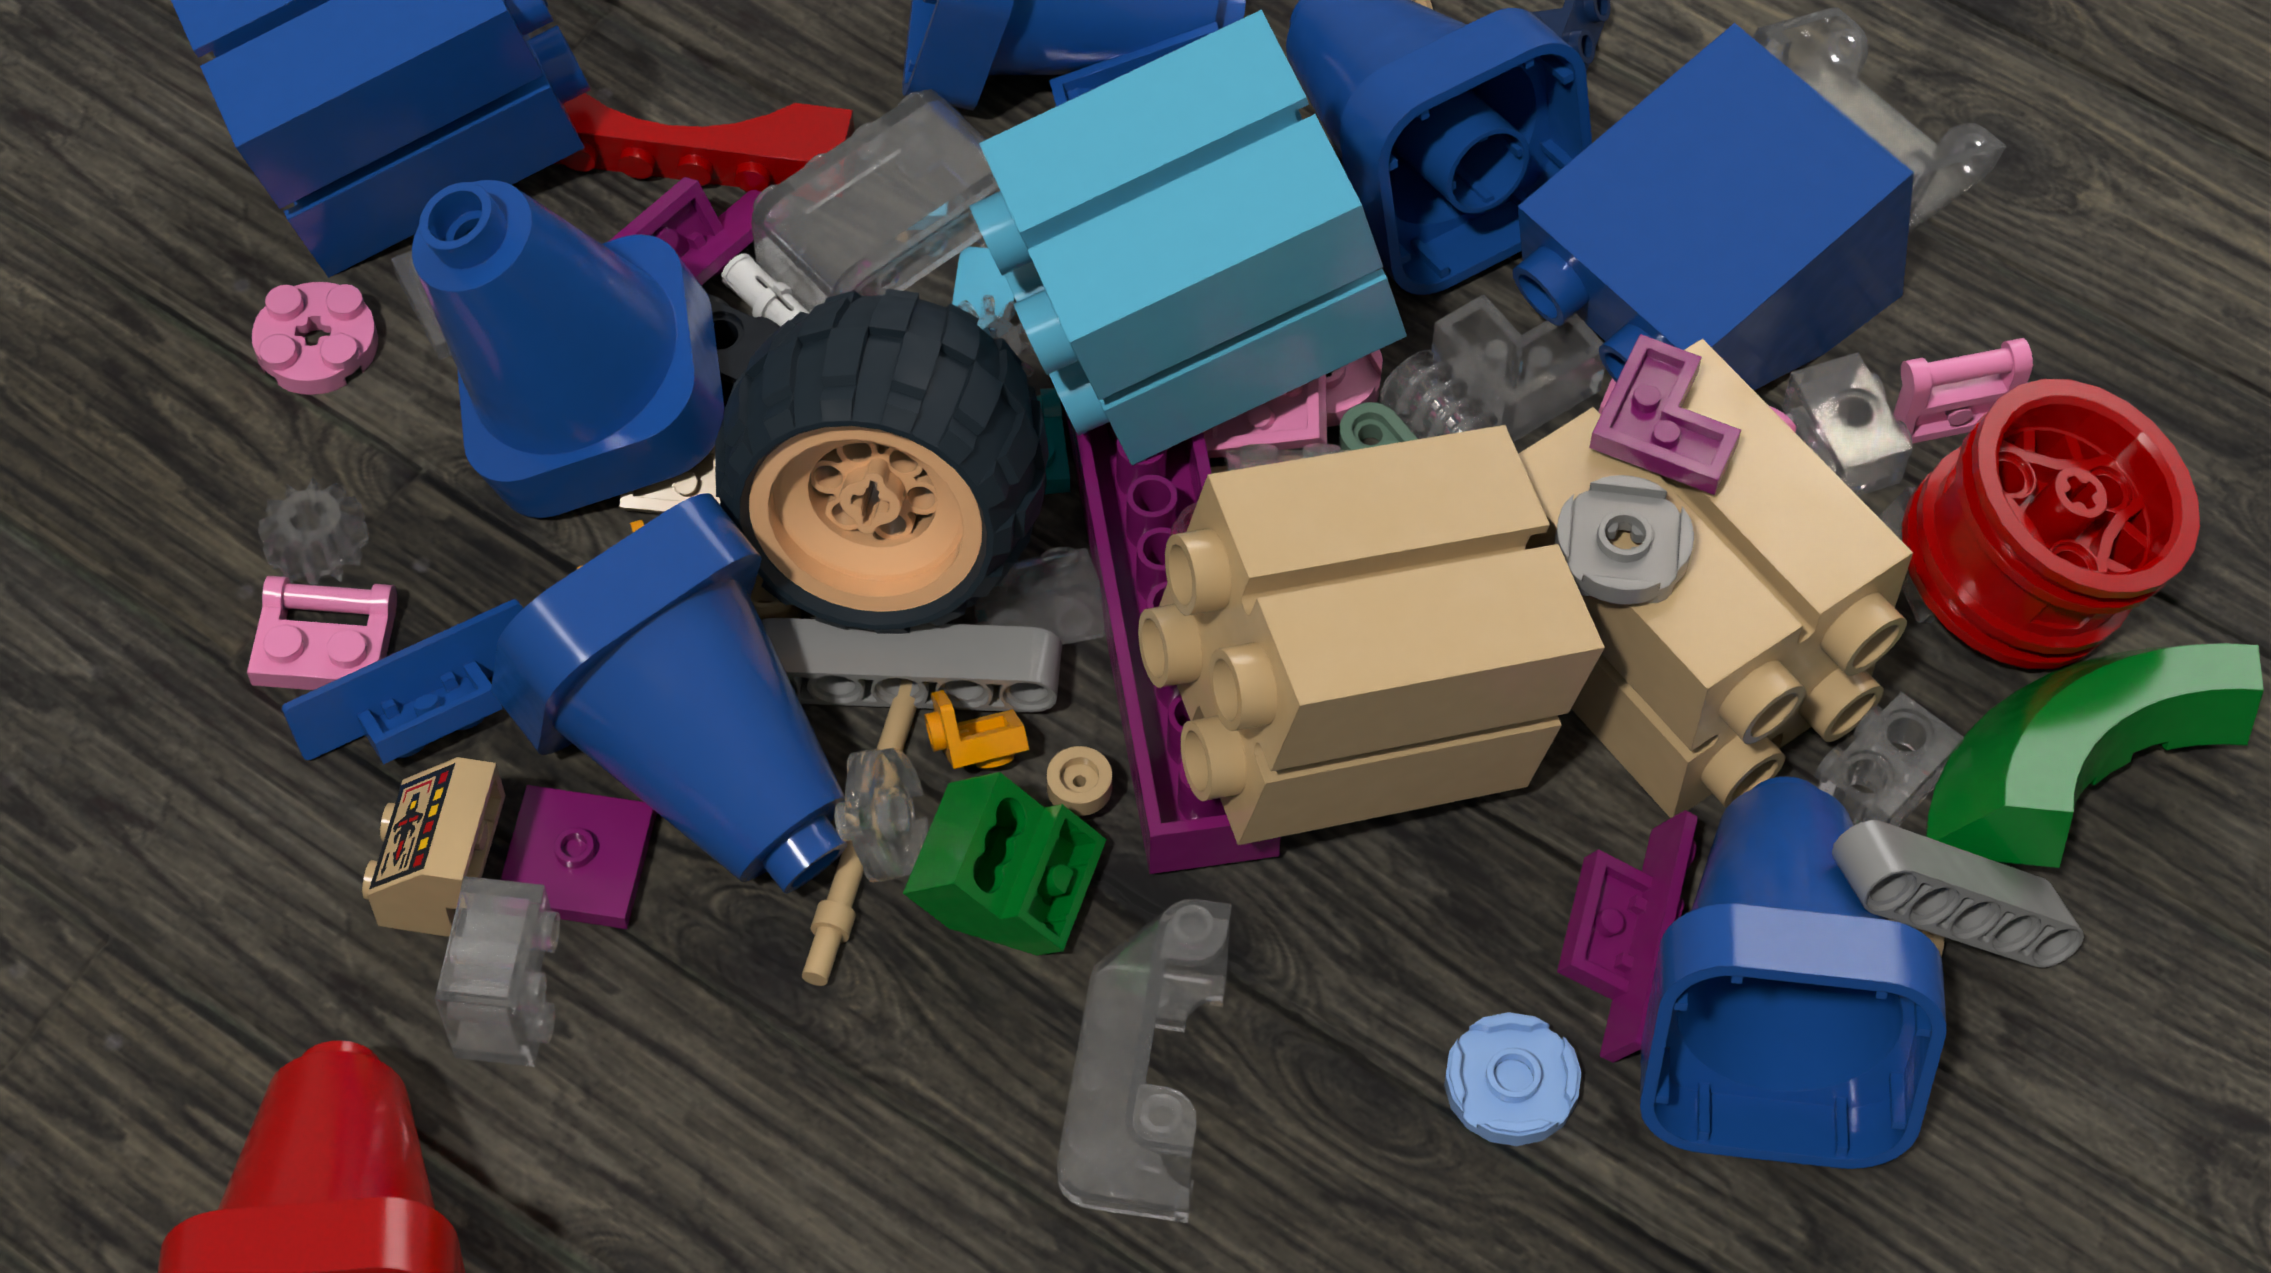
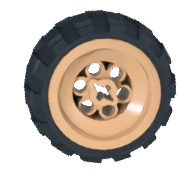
M886 289L885 295L861 296L854 290L826 298L823 304L816 305L809 314L799 312L794 318L785 322L767 338L750 358L747 369L733 385L715 441L716 497L720 498V506L761 556L758 574L763 579L761 587L783 604H793L816 616L815 621L844 630L848 626L874 630L877 634L909 633L910 627L926 623L940 626L964 615L966 608L976 604L980 597H986L995 585L998 586L1015 564L1030 542L1033 525L1040 514L1047 486L1045 469L1049 450L1040 401H1037L1035 388L1027 383V373L1021 367L1022 361L1003 338L993 339L977 326L979 318L951 303L944 307L919 299V293Z

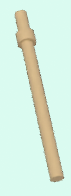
M902 679L898 695L893 698L846 839L848 845L841 854L827 900L818 903L810 927L815 936L802 972V978L813 985L824 986L827 984L840 942L848 941L856 918V913L852 909L853 902L917 709L914 705L915 698L910 696L913 681L908 679Z

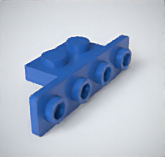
M512 599L285 703L282 706V712L305 760H312L365 735L382 763L385 764L396 758L412 756L421 751L426 744L456 730L470 729L481 723L485 717L502 710L500 702L491 692L492 684L488 678L493 676L498 639L513 618L524 609L518 600Z

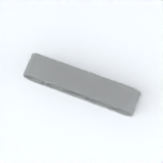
M766 618L761 620L801 704L890 707L893 698L898 695L902 679L913 681L910 696L915 698L914 705L916 708L934 709L931 693L940 690L945 691L954 710L1007 711L1013 709L1015 712H1041L1050 709L1057 700L1062 642L1053 632L1043 628L943 624L936 626L926 623L910 627L909 633L877 634L874 630L848 626L844 630L815 621V619Z
M1877 820L1861 822L1850 827L1839 836L1833 845V859L1864 909L1872 914L2042 968L2054 966L2065 961L2078 950L2083 942L2084 934L2052 884L2039 876Z

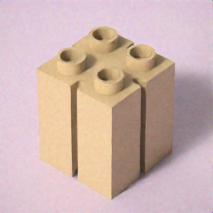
M1703 339L1684 349L1701 356L1702 359L1699 372L1682 408L1741 429L1738 445L1715 495L1589 448L1592 432L1600 418V414L1594 407L1519 453V457L1550 524L1546 533L1530 536L1526 544V550L1555 545L1558 518L1564 503L1573 494L1574 500L1579 494L1588 491L1591 482L1608 476H1634L1658 484L1667 491L1666 499L1673 503L1680 513L1683 507L1691 519L1694 541L1689 564L1684 576L1673 586L1672 593L1666 600L1659 603L1615 604L1599 600L1591 595L1582 596L1605 648L1571 708L1670 818L1684 810L1688 811L1712 794L1727 808L1732 801L1745 792L1752 790L1757 784L1774 778L1785 761V755L1779 748L1812 727L1824 741L1831 742L1849 733L1873 711L1884 691L1883 687L1872 677L1876 662L1896 644L1907 625V620L1895 609V605L1913 552ZM1617 530L1615 539L1608 540L1612 545L1620 549H1631L1642 544L1631 541L1630 532L1626 530Z
M1506 425L1207 475L1187 532L1173 534L1167 541L1165 568L1168 583L1159 607L1144 609L1141 613L1138 636L1142 661L1151 682L1158 688L1177 685L1190 721L1184 724L1181 733L1182 762L1189 786L1194 795L1201 801L1221 799L1238 845L1528 787L1562 726L1558 715L1569 713L1605 647L1559 544L1526 550V544L1530 536L1546 533L1550 524Z

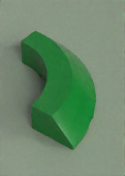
M2219 643L2164 646L2118 652L2073 664L2049 673L2016 690L1991 708L1964 735L1949 756L1935 786L1926 822L1925 837L1996 862L2060 868L2077 799L2090 783L2095 785L2113 771L2130 763L2133 753L2157 744H2161L2165 750L2196 745H2248L2264 691L2259 646Z

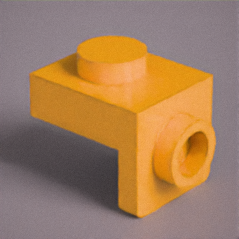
M940 690L931 693L935 712L924 714L929 741L933 752L944 751L953 769L975 763L978 768H994L1011 762L1014 759L1015 753L1029 750L1024 724L1013 709L957 723L953 705L945 691Z

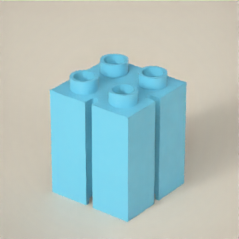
M1262 10L979 143L1000 191L969 205L1001 275H1005L1014 295L1016 303L1013 305L1046 375H1050L1078 436L1110 422L1131 465L1407 337L1388 279L1382 269L1383 265L1363 206L1316 114L1302 120L1299 109L1309 105L1307 97Z

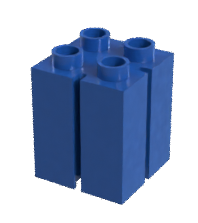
M171 0L197 57L199 58L213 51L216 57L200 67L235 147L279 209L294 203L295 206L284 211L285 216L328 278L414 235L419 226L420 216L425 205L443 188L456 183L480 180H498L512 185L585 148L563 105L591 90L573 52L558 25L532 38L528 35L554 21L547 8L549 5L546 0Z

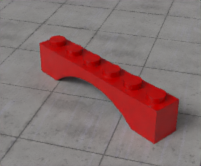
M584 93L563 105L585 148L554 164L566 165L570 169L582 172L592 169L623 172L637 179L654 176L681 180L686 177L699 181L701 186L709 183L739 187L746 192L757 190L761 192L772 191L795 194L812 201L823 198L843 201L856 149L853 110L793 103L770 114L738 123L703 127L679 126L632 117L609 108Z

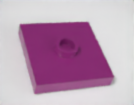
M527 785L495 898L498 910L628 929L657 815L656 811L642 801Z

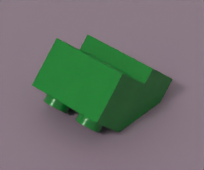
M1001 772L951 782L947 785L903 894L949 929L1036 956L1062 952L1107 839L1063 804L1043 807Z

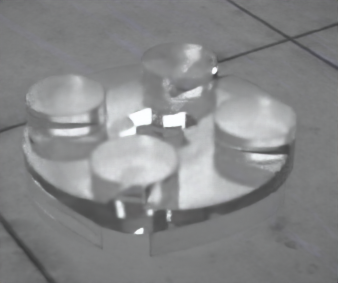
M875 748L852 752L847 760L848 774L845 787V801L839 802L835 807L834 816L838 835L845 842L852 841L855 852L863 865L864 873L870 882L896 880L905 875H911L928 834L927 817L915 819V807L912 798L924 796L916 770L908 757L900 749L889 748L881 750Z

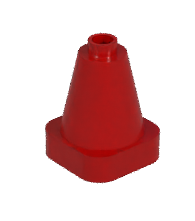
M340 1040L317 1044L305 1051L301 1057L281 1067L268 1085L218 1210L190 1217L179 1223L167 1234L160 1250L158 1273H466L457 1233L449 1220L435 1210L408 1092L401 1077L391 1067L381 1062L377 1055L369 1048L358 1043Z

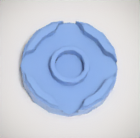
M1507 1012L1481 1018L1469 1026V1031L1464 1033L1459 1040L1457 1039L1449 1051L1444 1087L1451 1110L1468 1130L1489 1142L1521 1146L1545 1140L1565 1125L1575 1109L1579 1097L1582 1072L1575 1050L1563 1036V1039H1561L1557 1033L1549 1029L1550 1025L1535 1016Z

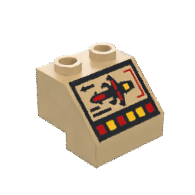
M456 757L402 780L396 803H388L382 815L380 836L383 845L378 861H369L363 878V898L369 900L378 926L452 938L456 937L463 911L472 912L505 799V792L497 763Z

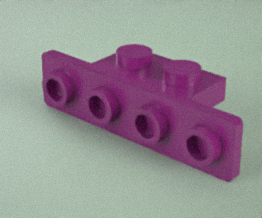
M684 177L609 241L624 236L640 234L660 238L676 251L702 286L711 277L721 274L729 261L751 242L766 236L773 229L774 223L789 210V207L783 197L750 190L717 217L699 181Z
M1687 810L1680 812L1652 829L1642 871L1599 849L1584 857L1557 973L1612 1000L1600 1051V1057L1612 1063L1641 1049L1642 1034L1659 945L1665 931L1681 916L1684 901L1680 896L1686 870L1691 865L1696 853V842L1693 840L1698 819L1696 815Z

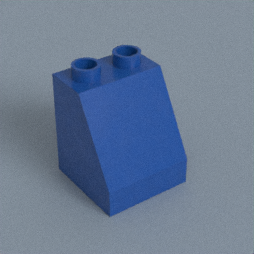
M1734 23L1518 205L1523 261L1513 269V278L1527 302L1548 322L1561 326L1573 315H1577L1605 341L1599 347V356L1604 367L1615 382H1617L1639 335L1642 334L1682 350L1703 339L1754 391L1824 355L1903 296L1914 172Z

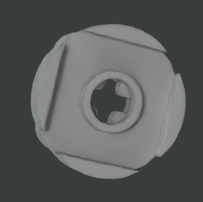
M1625 475L1608 476L1591 482L1588 491L1579 494L1574 500L1573 494L1564 503L1558 518L1555 544H1559L1582 596L1591 595L1599 600L1615 604H1639L1645 602L1659 603L1671 595L1673 586L1684 576L1693 548L1694 532L1691 519L1685 509L1682 507L1680 513L1676 506L1666 499L1667 491L1652 481L1639 477ZM1617 530H1626L1630 532L1631 541L1642 544L1631 549H1620L1612 545L1608 540L1615 539Z

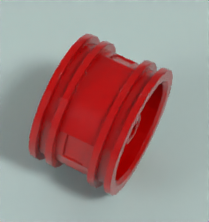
M2041 379L2018 385L2001 396L1991 406L1989 411L1976 422L1963 440L1962 446L1945 456L1936 465L1934 470L1922 480L1907 503L1902 520V542L1913 552L1908 566L1909 575L1924 603L1949 631L1971 648L1999 662L2026 669H2055L2078 662L2097 649L2107 637L2121 627L2133 608L2140 606L2158 593L2168 581L2183 569L2196 546L2200 529L2199 501L2190 472L2175 446L2152 420L2129 402L2100 387L2075 380Z

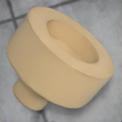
M1084 746L1070 747L1056 754L1047 768V793L1053 805L1063 804L1077 816L1090 815L1102 809L1109 801L1112 793V769L1105 756L1095 749Z

